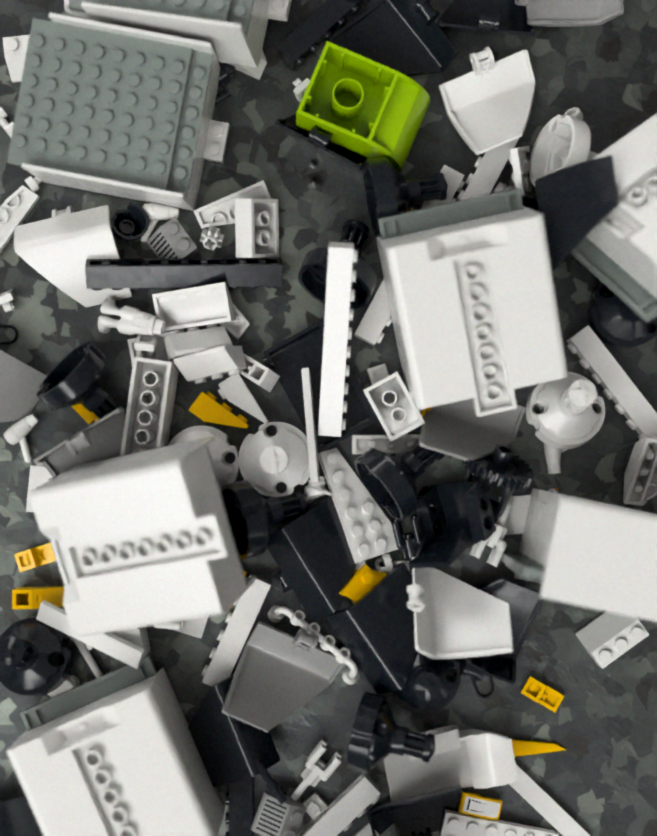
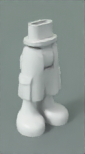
M106 298L101 305V313L121 317L120 320L100 315L98 317V330L101 333L106 334L111 328H117L119 333L128 335L154 336L155 334L163 335L166 321L159 319L158 316H153L128 305H124L122 308L117 307L116 301L111 298Z

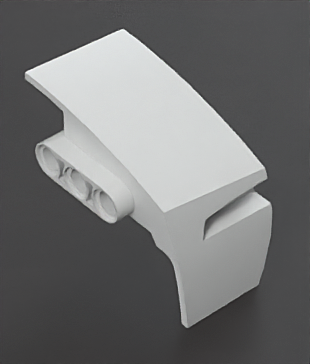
M456 725L444 726L421 733L435 735L436 749L429 763L422 761L421 758L405 754L401 756L390 753L383 760L391 802L460 785L461 788L474 786V789H487L518 781L511 738L478 729L459 731Z

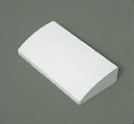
M226 282L152 294L156 316L166 321L164 331L236 320Z

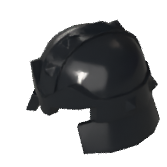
M131 202L127 209L117 210L112 219H110L115 236L127 242L141 238L149 226V218L145 210L138 204Z

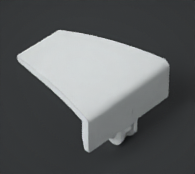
M487 46L483 51L470 53L473 71L439 85L448 118L465 143L476 155L522 137L525 131L536 87V80L527 49L494 61L493 53L490 47Z
M108 205L74 212L72 206H67V209L58 211L54 209L52 210V218L14 227L15 253L49 282L84 307L102 304L106 298L117 301L132 297L130 288H123L121 290L105 288L96 291L87 289L86 259H120L111 229Z
M412 568L413 585H409L406 588L409 594L407 608L414 612L415 650L436 660L481 657L513 652L509 603L436 568Z

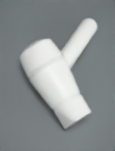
M144 203L142 208L147 213L150 221L148 230L141 236V241L144 243L148 241L159 220L179 218V209L157 203Z
M33 413L16 422L3 433L5 440L9 444L15 445L18 442L20 443L26 463L32 461L26 435L39 421Z
M544 443L548 474L561 473V453L568 449H558Z

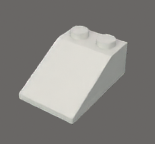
M398 372L363 390L390 441L425 424Z

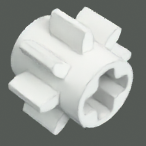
M210 226L207 230L203 228L199 241L203 242L204 248L214 251L216 247L221 248L224 235L221 234L219 228Z

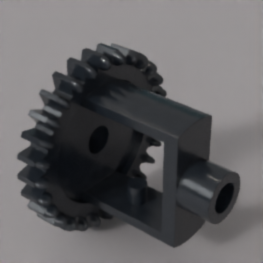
M497 444L493 453L488 456L469 461L462 460L465 468H468L463 481H472L473 478L479 480L481 475H483L481 480L484 481L488 478L489 485L493 481L496 482V488L500 484L503 485L505 492L499 503L489 498L493 516L496 518L503 515L514 490L523 491L527 489L534 478L533 469L529 468L530 465L525 464V460L519 459L520 456H514L512 449L501 444Z

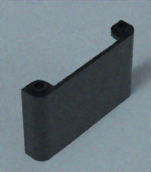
M324 319L264 351L265 357L262 358L267 368L271 366L273 371L280 376L278 380L305 429L301 369H310L317 451L319 453L379 420L352 368L349 367V377L345 376V383H348V395H344L343 401H347V412L342 414V418L346 419L345 430H341V437L318 436Z

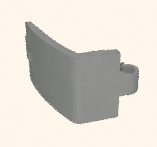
M515 0L516 5L526 6L527 24L531 26H598L624 13L623 0Z

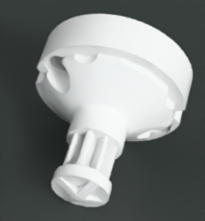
M559 114L544 126L537 137L530 157L529 176L534 186L535 181L541 177L589 161L598 155L590 151L591 133L586 122L569 115L563 116Z
M568 372V376L562 379L539 383L531 392L526 404V418L529 424L534 425L536 437L543 443L558 449H573L588 442L600 430L605 418L604 400L598 396L595 389L596 386L586 377L573 372ZM533 407L539 408L541 413H535Z
M268 422L260 425L257 433L248 434L245 437L239 450V468L244 480H247L260 494L266 496L282 497L292 494L296 485H304L310 477L306 435L295 426L284 422ZM271 425L277 428L275 436H269L266 432L267 428ZM279 482H283L287 486V490L284 493H280L276 489V485Z
M193 426L179 432L170 441L168 446L216 436V440L208 445L220 490L223 485L236 481L240 471L239 451L236 446L229 444L226 433L210 426ZM230 452L236 457L232 464L226 461V455Z

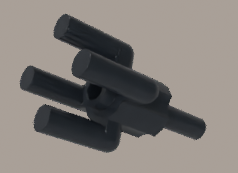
M417 514L411 515L412 519H410L413 532L403 534L401 521L393 519V523H391L397 548L402 549L404 558H409L411 561L412 557L416 555L423 539Z

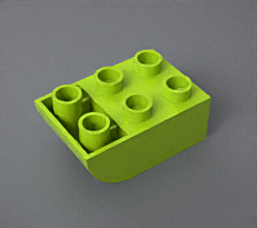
M327 41L296 112L295 127L310 133L316 125L320 131L326 134H333L332 143L369 159L386 156L388 161L401 172L431 100L429 94L421 85L403 73Z

